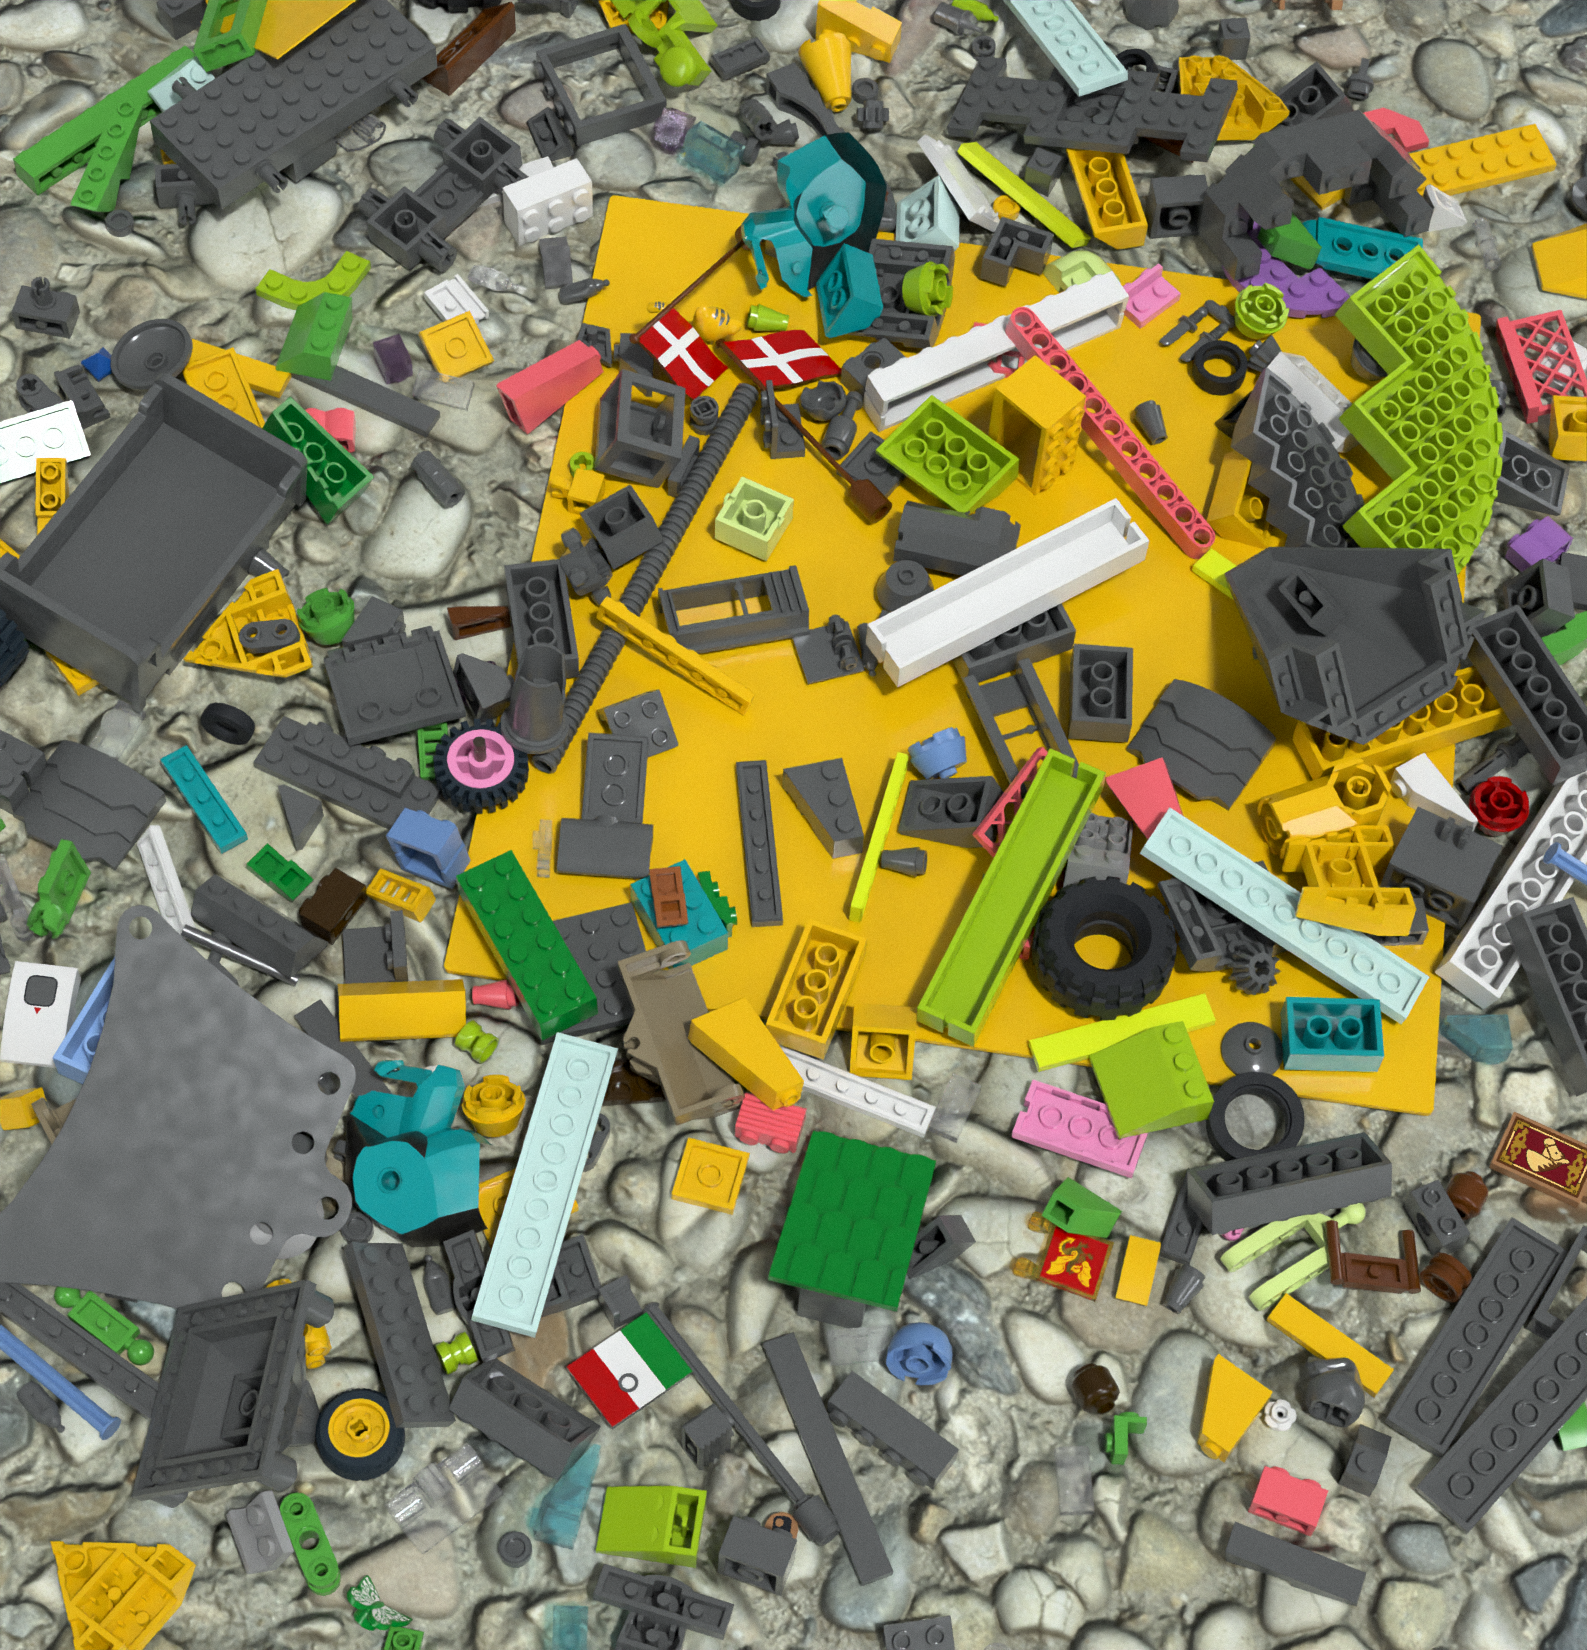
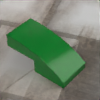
M268 843L245 867L263 883L291 902L314 881L293 860L288 862Z

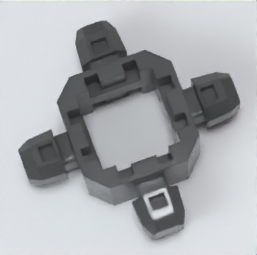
M572 527L561 534L565 548L568 547L560 557L562 568L575 592L580 596L592 592L590 596L600 606L607 596L611 598L609 588L605 586L612 578L611 567L598 542L593 538L581 542V535Z

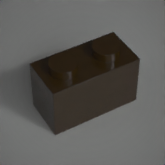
M335 867L329 876L325 875L320 880L317 891L312 898H307L302 903L299 910L301 925L333 945L368 900L366 885Z

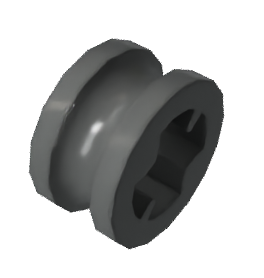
M989 36L976 37L972 42V57L976 61H979L981 56L994 57L995 41Z

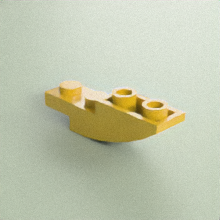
M36 458L35 516L37 517L38 535L69 497L66 458Z

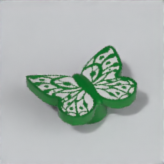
M368 1575L363 1577L356 1587H351L347 1592L349 1603L357 1608L353 1614L354 1619L367 1630L374 1631L376 1628L388 1630L390 1626L403 1627L409 1625L413 1620L381 1602L375 1586Z

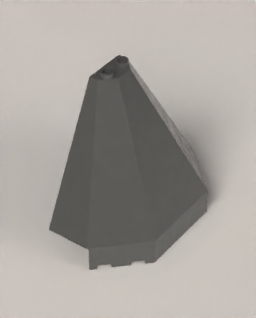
M1268 547L1224 573L1227 585L1281 713L1362 745L1454 688L1458 678L1454 674L1460 660H1466L1475 638L1471 636L1476 622L1482 620L1485 615L1484 610L1462 602L1451 549ZM1298 567L1315 576L1348 614L1328 636L1311 628L1278 589Z

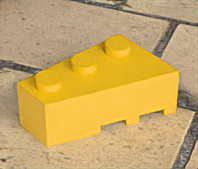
M819 0L817 4L816 41L819 40L818 35L843 33L846 35L847 40L850 39L851 52L876 60L891 62L901 39L902 22L873 6L870 10L856 2L857 0Z

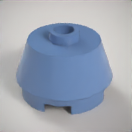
M957 727L932 734V737L924 740L921 744L918 741L908 748L912 758L910 762L927 780L937 777L941 779L949 778L958 773L957 768L967 763L965 737L960 736Z

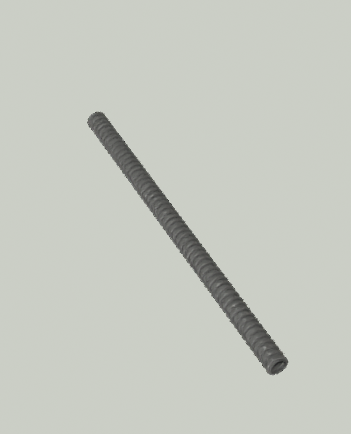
M739 383L736 386L732 397L725 406V410L721 413V417L714 426V430L710 433V437L703 446V450L699 453V457L692 466V470L688 473V477L685 479L684 484L677 493V497L666 513L662 525L658 528L664 541L646 551L643 555V560L640 561L639 567L636 568L635 574L632 575L631 581L627 584V588L619 599L630 612L640 617V613L643 612L644 606L652 596V592L655 590L663 575V571L667 568V564L671 561V557L678 548L682 536L685 535L686 529L690 526V522L693 520L697 509L701 506V502L708 493V489L726 460L730 449L734 445V441L738 438L741 428L745 425V421L759 399V392L752 385ZM608 625L604 626V630L597 639L596 645L593 646L592 652L588 655V659L580 670V674L577 675L576 681L572 684V688L565 697L564 712L569 719V734L565 742L554 751L535 754L532 757V763L535 767L545 773H554L557 770V765L561 763V758L564 757L565 751L569 748V743L573 741V736L576 735L577 729L581 726V721L585 719V714L588 713L589 707L593 704V699L597 697V692L600 691L601 685L605 682V677L609 675V670L612 669L613 663L617 660V656L625 645V641L628 640Z

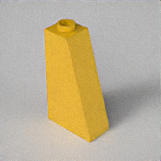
M745 997L691 1020L688 1035L690 1042L774 1111L783 1106L789 1107L800 1099L804 1080Z

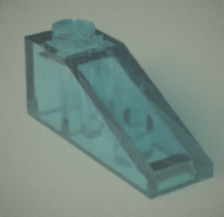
M594 1444L543 1497L540 1509L534 1507L529 1527L534 1528V1540L573 1550L600 1462L601 1445Z

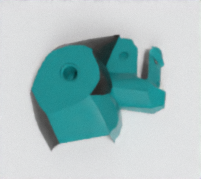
M382 1060L378 1062L374 1071L380 1076L414 1082L417 1084L418 1089L413 1097L370 1091L355 1099L352 1112L347 1113L345 1184L352 1195V1203L386 1232L411 1247L444 1245V1241L471 1230L478 1233L488 1229L478 1208L480 1143L492 1144L474 1131L451 1129L465 1090L460 1070L444 1065H434L424 1069L404 1065L403 1060Z

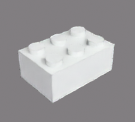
M577 158L503 187L505 224L518 245L521 246L528 242H534L540 237L553 232H559L565 227L593 217L592 181Z

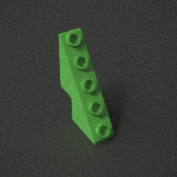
M116 101L72 198V206L96 212H112L115 210L120 179H130L143 111L142 106L133 105L130 101Z

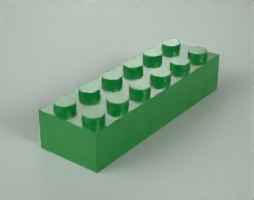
M512 850L456 876L458 892L542 1041L556 1035L557 1032L560 1033L598 1014L597 997Z

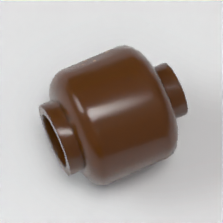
M1471 1171L1455 1173L1450 1177L1444 1189L1462 1220L1478 1216L1489 1193L1482 1177Z

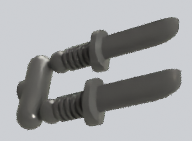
M1207 300L1204 303V307L1198 308L1189 317L1181 316L1179 318L1180 323L1163 336L1159 342L1165 346L1171 345L1187 331L1194 333L1198 329L1196 324L1210 313L1221 324L1210 333L1202 332L1199 335L1200 340L1182 354L1180 359L1190 362L1195 359V355L1201 346L1207 342L1220 339L1228 332L1229 328L1236 326L1234 316L1229 313L1225 306H1220L1213 300Z

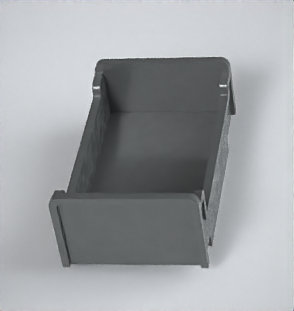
M162 372L143 396L135 417L23 554L17 558L7 552L0 558V608L6 613L5 617L8 620H13L18 625L16 630L22 631L26 639L131 701L132 708L140 713L146 706V696L164 673L169 676L248 576V570L255 555L263 548L266 551L268 550L270 537L295 504L301 506L306 500L307 459L299 450L172 375Z

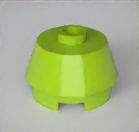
M929 261L909 270L905 274L902 294L904 303L910 311L936 317L937 315H943L944 308H950L953 286H947L945 274L949 270L944 264H936Z
M1264 283L1263 286H1252L1251 284L1238 294L1235 302L1234 321L1239 331L1249 338L1262 339L1281 330L1285 326L1289 314V308L1286 309V304L1282 299L1284 294L1278 288L1268 283Z

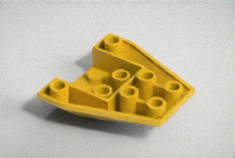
M1191 55L1190 57L1178 58L1180 94L1203 96L1211 78L1237 81V93L1217 140H1255L1261 133L1269 132L1289 116L1290 111L1280 97L1228 57L1221 55L1214 57Z
M1587 223L1532 243L1531 248L1542 290L1587 299Z

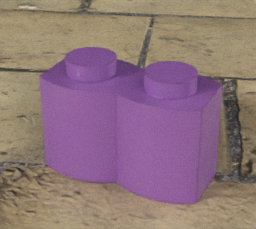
M1549 516L1541 521L1536 519L1528 526L1524 534H1516L1507 543L1508 550L1505 558L1523 572L1542 558L1555 562L1560 558L1562 552L1566 553L1569 550L1574 538Z

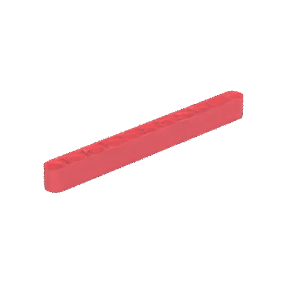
M1026 307L1016 308L1012 312L1005 328L1008 338L1016 345L1015 347L1027 361L1036 355L1086 396L1085 413L1081 422L1083 430L1185 554L1190 558L1200 559L1209 551L1215 541V532L1035 313ZM1016 323H1021L1025 327L1018 326ZM1034 344H1038L1042 348H1037ZM1051 365L1059 367L1060 370L1054 369ZM1087 408L1093 409L1096 413L1089 412ZM1105 430H1110L1114 435L1107 434ZM1122 451L1130 453L1132 457L1126 456ZM1140 473L1147 474L1150 479L1144 478ZM1158 495L1165 496L1167 500H1162ZM1176 516L1182 517L1186 522L1179 521ZM1194 538L1200 539L1204 544L1197 543Z

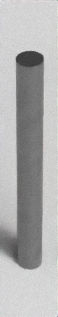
M185 924L181 936L293 986H296L300 975L297 973L292 978H289L251 953Z

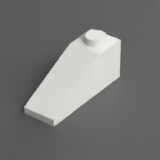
M1425 753L1395 768L1390 784L1394 794L1402 798L1407 806L1415 810L1419 806L1447 820L1449 817L1456 819L1455 824L1464 828L1469 825L1473 827L1472 832H1474L1478 819Z

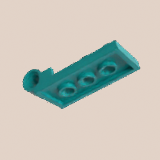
M1318 217L1317 220H1307L1302 223L1322 247L1316 264L1321 265L1327 270L1374 279L1396 262L1389 255H1395L1399 260L1417 245H1420L1423 249L1422 238L1404 237L1398 233ZM1337 244L1346 246L1348 250L1340 249ZM1363 249L1370 250L1373 256L1367 255Z

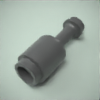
M850 391L846 395L847 400L843 414L831 419L822 440V447L835 460L842 459L849 452L857 432V425L852 419L856 410L862 408L864 398L855 391Z

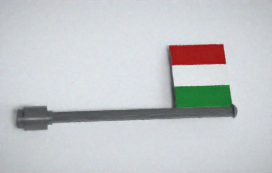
M658 1302L648 1303L643 1309V1315L566 1366V1370L612 1430L693 1374L717 1406L728 1411L734 1420L735 1429L793 1501L796 1511L792 1517L812 1542H817L819 1546H824L840 1533L841 1529L837 1525L838 1519L819 1495L811 1497L809 1494L806 1495L660 1310ZM631 1373L637 1377L638 1387L636 1390L624 1392L620 1389L618 1382L623 1374ZM626 1377L622 1380V1385L624 1388L630 1389L635 1385V1381L631 1377Z

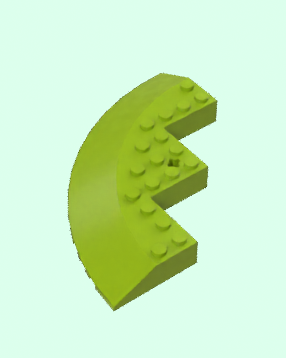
M1417 245L1350 296L1335 313V316L1388 374L1387 377L1357 399L1338 419L1394 481L1360 508L1342 527L1361 548L1451 549L1458 576L1460 571L1469 562L1474 550L1478 547L1481 541L1480 538L1490 522L1493 502L1498 496V490H1496L1497 480L1501 476L1502 458L1498 452L1499 446L1503 442L1502 423L1498 422L1497 416L1499 399L1496 387H1492L1489 374L1492 372L1491 367L1486 365L1481 352L1484 349L1478 333L1472 332L1468 324L1469 316L1466 310H1461L1454 298L1456 293L1451 285L1447 287L1439 276L1442 273L1422 247Z

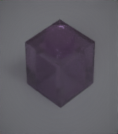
M400 334L373 342L375 361L386 384L400 382L413 376L412 360Z

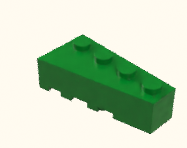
M291 396L272 411L262 428L299 450L306 457V494L327 525L357 500L374 479V476Z

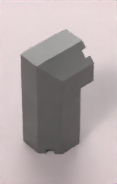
M907 501L904 505L899 524V535L895 544L893 561L911 560L925 568L964 576L1015 550L1021 525L1017 521L1015 525L1010 522L1011 516L1006 512L986 507L977 508L975 514L970 515V511L962 513Z

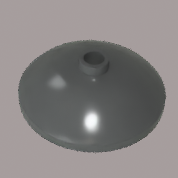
M154 319L143 322L129 330L117 342L111 355L112 372L121 384L138 390L150 389L155 379L162 372L177 377L191 357L193 349L191 336L182 324L174 320Z

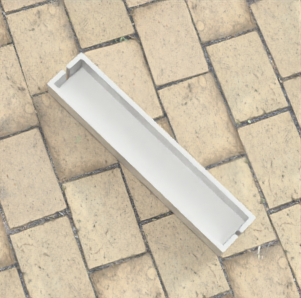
M1113 271L1104 275H1095L1085 283L1072 285L1064 292L1057 295H1048L1036 304L1023 307L1032 310L1064 350L1068 351L1121 328L1124 317L1123 311L1126 310L1129 295ZM1011 314L999 316L982 327L976 326L966 334L959 337H950L940 345L933 348L927 347L920 351L919 354L909 358H901L893 365L884 369H875L867 375L863 408L878 432L904 422L931 395L945 404L1005 378V374L994 373L987 363L991 360L996 363L998 355L1010 350L1018 351L1015 347L1016 345L1008 338L1005 332ZM1016 323L1018 326L1025 327L1021 323ZM1034 344L1037 348H1042L1040 345ZM1003 355L1001 367L1018 369L1019 358Z
M1115 498L867 624L866 645L879 663L884 661L883 668L895 685L899 687L1144 561L1149 539L1135 522L1130 523L1131 516Z

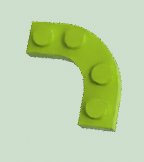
M346 251L328 275L310 282L294 280L269 269L255 288L256 295L292 310H297L299 305L324 292L349 297L371 269V263L369 260Z

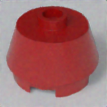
M1503 776L1490 777L1487 781L1477 785L1470 795V810L1478 819L1476 826L1487 835H1505L1523 825L1528 817V795L1525 790L1522 792L1518 786L1511 783V778Z

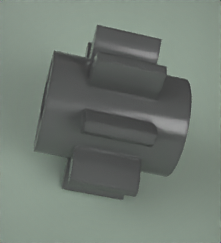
M863 101V108L857 109V121H863V128L883 129V122H889V108H883L884 101Z

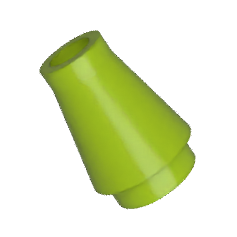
M761 304L757 306L751 305L747 318V327L753 328V331H786L789 315L782 314Z

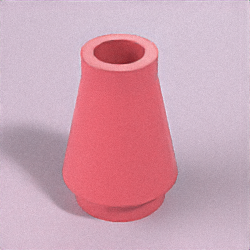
M507 979L481 986H473L472 999L474 1005L481 1004L508 1010L519 1005V999Z

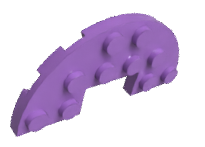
M1254 221L1253 230L1247 231V234L1262 251L1259 274L1234 281L1222 265V269L1230 283L1239 292L1251 284L1252 286H1263L1264 283L1275 286L1284 294L1282 299L1286 304V309L1289 308L1288 316L1305 318L1306 315L1321 314L1322 318L1335 316V313L1347 301L1350 295L1321 268L1298 278L1279 258L1271 256L1257 237L1261 226Z

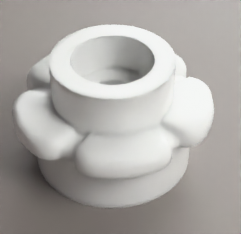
M1278 1399L1276 1402H1269L1264 1409L1266 1414L1265 1422L1272 1430L1286 1431L1296 1421L1295 1409L1291 1408L1290 1403L1285 1400ZM1281 1412L1283 1417H1278L1277 1413Z

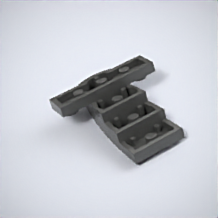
M471 1230L444 1241L443 1243L455 1277L453 1282L455 1304L464 1323L473 1331L482 1360L486 1363L516 1351L508 1330L471 1320L487 1267L476 1232ZM583 1234L562 1243L541 1317L599 1298L598 1289L602 1287Z
M607 1564L603 1565L593 1593V1600L630 1611L617 1639L615 1650H682L687 1629L724 1640L734 1609V1604L694 1592L684 1582L673 1577L664 1575L642 1576Z

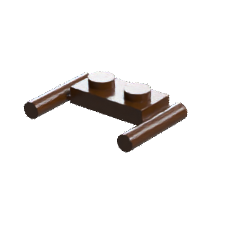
M1335 1220L1325 1222L1331 1284H1342V1287L1397 1294H1402L1404 1291H1408L1410 1294L1421 1292L1413 1230L1401 1232L1404 1259L1347 1252L1341 1253L1338 1222Z

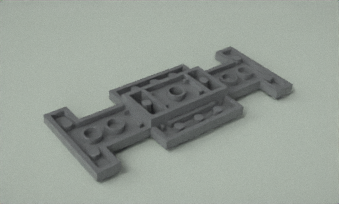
M981 56L947 126L949 136L974 138L982 120L1026 124L1028 126L1023 135L1026 144L1129 154L1132 145L1138 144L1141 136L1182 140L1184 143L1180 150L1181 160L1208 163L1237 93L1238 85L1236 80L1211 78L1203 96L1155 92L1160 82L1159 73L1127 70V81L1078 97L1056 67H1054L1048 81L1003 77L1007 68L1005 58Z

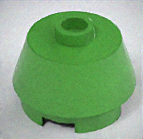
M323 588L306 596L305 600L307 603L302 609H297L299 626L320 645H333L341 642L355 621L354 601L348 597L343 589H340L339 592H329L328 588Z

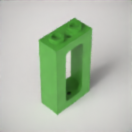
M268 0L208 1L193 48L194 53L206 72L255 54L256 49L254 46ZM236 13L231 30L221 34L220 29L224 17Z

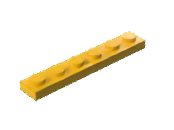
M607 596L600 604L596 617L598 620L743 716L746 714L755 697V694L751 692L747 685L736 682L727 676L721 668L710 665L697 652L686 649L677 643L670 634L662 633L644 617H638L630 612L620 601H614Z

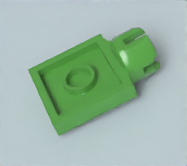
M60 840L57 849L51 854L50 864L45 875L41 877L38 883L37 892L40 896V901H37L32 907L27 918V926L32 932L41 937L48 935L49 930L52 933V939H57L63 933L91 874L72 841Z

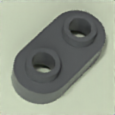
M288 619L251 622L246 624L239 633V641L243 648L252 654L274 652L295 644L300 640V632L297 626ZM287 630L284 634H279L280 631ZM257 633L255 637H250L252 634Z

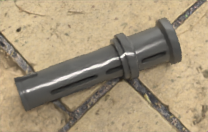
M1516 732L1514 738L1507 743L1497 745L1493 755L1457 779L1455 785L1461 794L1468 796L1477 785L1487 781L1488 778L1493 777L1505 767H1514L1518 764V760L1527 753L1531 754L1518 732Z

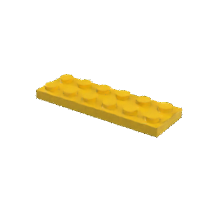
M1536 124L1409 153L1411 158L1421 168L1420 171L1427 178L1417 188V192L1421 196H1423L1425 187L1429 184L1451 196L1555 170L1557 165Z

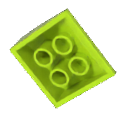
M1183 1021L1152 1027L1089 1056L1118 1139L1208 1120L1214 1100Z

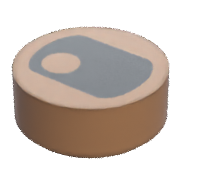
M778 1512L771 1515L766 1521L765 1528L770 1530L774 1528L784 1529L793 1535L792 1538L797 1539L798 1523L792 1515Z

